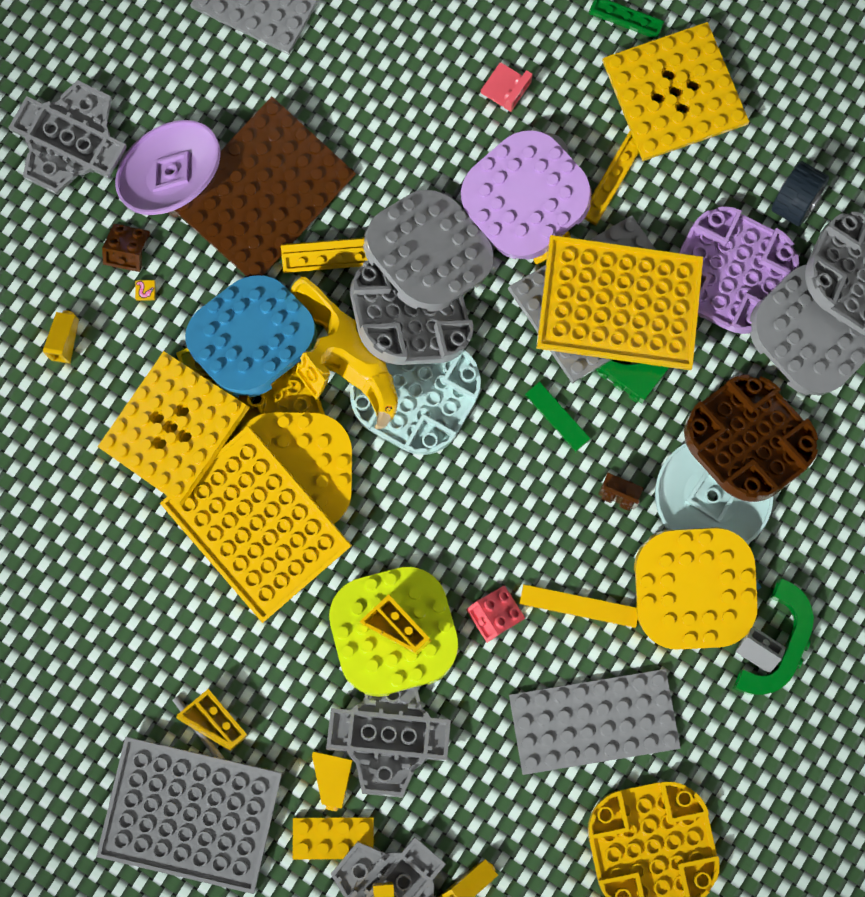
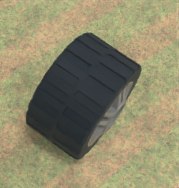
M800 161L782 184L772 205V212L796 226H800L821 199V194L829 181V176Z

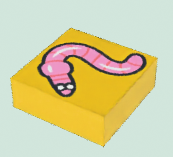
M155 280L135 281L136 301L155 300Z

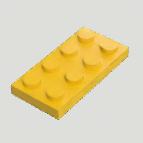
M374 817L293 818L292 860L343 859L357 841L374 848Z

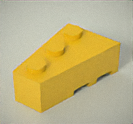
M389 594L359 621L363 626L417 655L432 641Z
M209 689L178 713L176 719L229 751L233 750L247 737L245 731Z

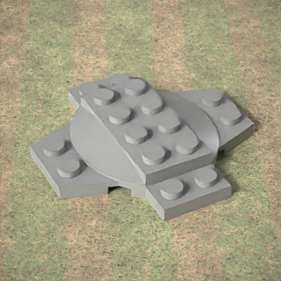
M78 80L60 96L61 98L57 102L51 103L48 101L42 104L26 96L8 127L10 131L24 137L29 148L23 172L24 179L57 195L79 175L96 172L109 179L127 148L126 144L110 137L107 128L112 101L111 96Z
M417 687L382 697L365 694L363 701L355 705L351 710L331 708L326 749L347 751L350 758L356 763L362 794L403 798L416 768L421 766L427 759L447 761L451 720L431 718L421 707Z
M416 837L410 841L402 852L384 853L357 841L331 872V876L344 897H374L373 884L393 882L394 897H435L433 879L446 863Z

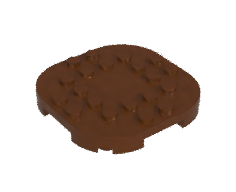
M740 375L730 379L719 390L696 404L684 426L685 442L695 459L724 491L737 499L748 502L764 501L776 495L807 470L818 452L816 442L818 436L808 418L803 420L779 394L781 389L772 381L761 376L754 378L749 377V375Z

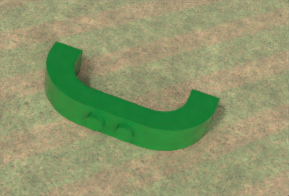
M784 579L777 581L770 598L784 604L793 616V627L785 644L786 650L774 671L767 676H758L744 669L739 671L732 689L744 694L764 695L783 688L791 680L796 669H800L804 660L801 658L802 654L808 650L811 644L809 637L814 623L811 604L802 590Z

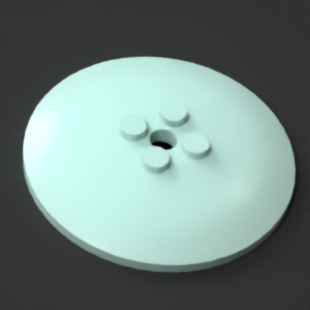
M686 443L677 448L664 462L659 471L655 486L657 511L667 530L719 527L739 535L747 544L755 539L763 530L773 506V497L764 501L748 502L728 494L695 459ZM709 491L717 493L718 498L716 501L708 499L707 494Z

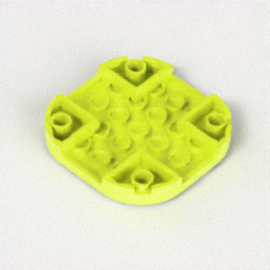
M401 567L358 578L343 586L332 601L329 621L342 672L347 681L364 694L382 697L421 685H429L443 678L452 667L458 650L457 633L444 589L439 581L430 573L419 568ZM389 594L432 641L417 655L363 626L359 621Z

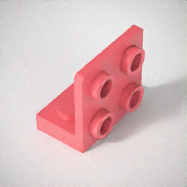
M499 63L481 89V94L512 112L531 84L533 74L526 70L521 75L505 64Z
M505 586L481 598L466 609L487 643L525 619Z

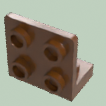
M113 224L102 247L103 265L140 272L142 268V251L150 236V231Z
M607 473L598 495L602 496V500L609 503L614 501L620 504L619 507L630 511V509L634 510L638 506L643 487Z

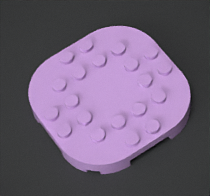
M521 131L507 137L470 169L462 184L461 200L467 215L500 253L512 259L529 260L537 258L548 251L550 235L562 237L575 224L579 225L584 220L590 209L591 188L583 170L553 138L538 131Z
M718 207V209L704 212L695 221L679 253L703 257L698 316L731 332L750 334L752 332L750 317L754 307L784 276L799 267V257L793 248L794 243L780 229L776 228L773 230L741 214L742 210L733 207Z

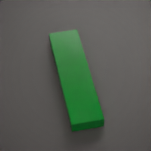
M593 0L589 10L590 15L654 39H658L665 22L610 0Z
M540 381L525 393L528 400L575 452L590 441L589 436Z

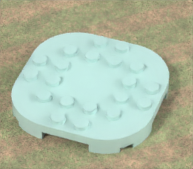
M465 350L457 358L444 363L396 365L385 362L388 372L393 377L398 405L393 420L383 429H375L377 416L368 397L360 389L351 385L350 400L353 412L357 420L366 429L407 452L428 455L443 450L454 440L478 398L481 378L475 360Z

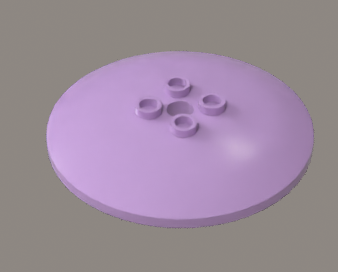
M190 120L169 122L149 131L130 147L119 164L115 186L120 200L130 210L144 215L164 214L186 205L207 187L217 171L221 154L217 137L206 125Z

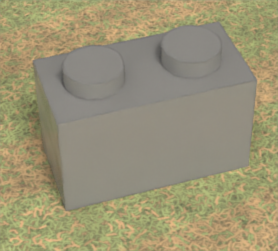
M752 627L748 634L741 639L736 652L770 674L782 659L786 647L757 628Z

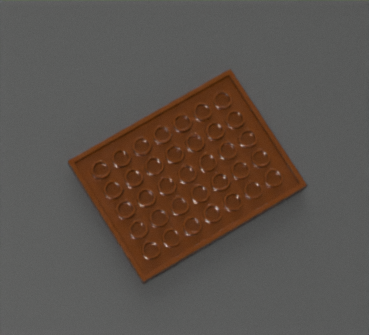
M271 96L220 151L217 171L207 187L192 201L174 210V212L246 277L264 276L282 256L281 244L294 243L351 181L356 173Z

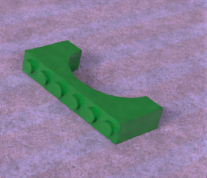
M611 360L596 370L600 377L605 380L608 378L612 381L616 389L619 391L624 390L628 393V397L632 401L642 404L670 367L642 363L625 365Z

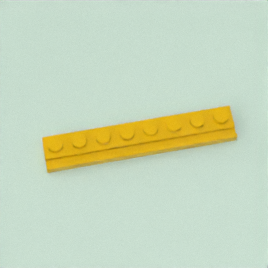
M364 238L281 244L283 273L361 267L368 260L363 247Z

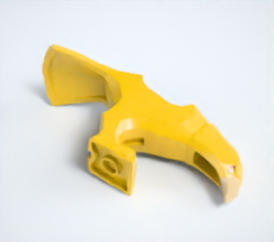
M303 276L300 277L292 285L290 292L307 308L312 315L314 323L325 328L327 336L318 338L314 348L302 354L300 358L302 362L298 363L296 369L298 376L317 400L328 383L330 371L336 372L368 397L377 416L375 429L385 428L396 415L398 405L393 377L388 372L385 361L375 357L364 346L357 332L355 319L342 312L309 279Z

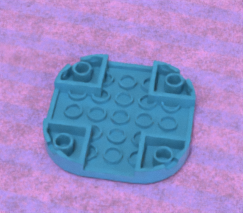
M256 275L234 282L201 307L192 316L187 325L185 340L195 362H198L217 383L218 387L234 397H239V395L255 397L272 389L271 384L298 362H302L300 359L302 354L314 348L318 332L310 312L281 282L268 276Z

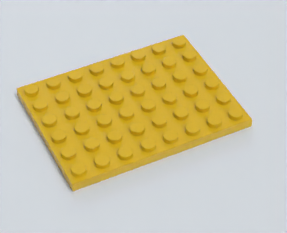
M550 235L536 349L692 370L703 257Z
M250 426L245 427L220 450L183 506L168 496L160 503L262 623L352 546Z

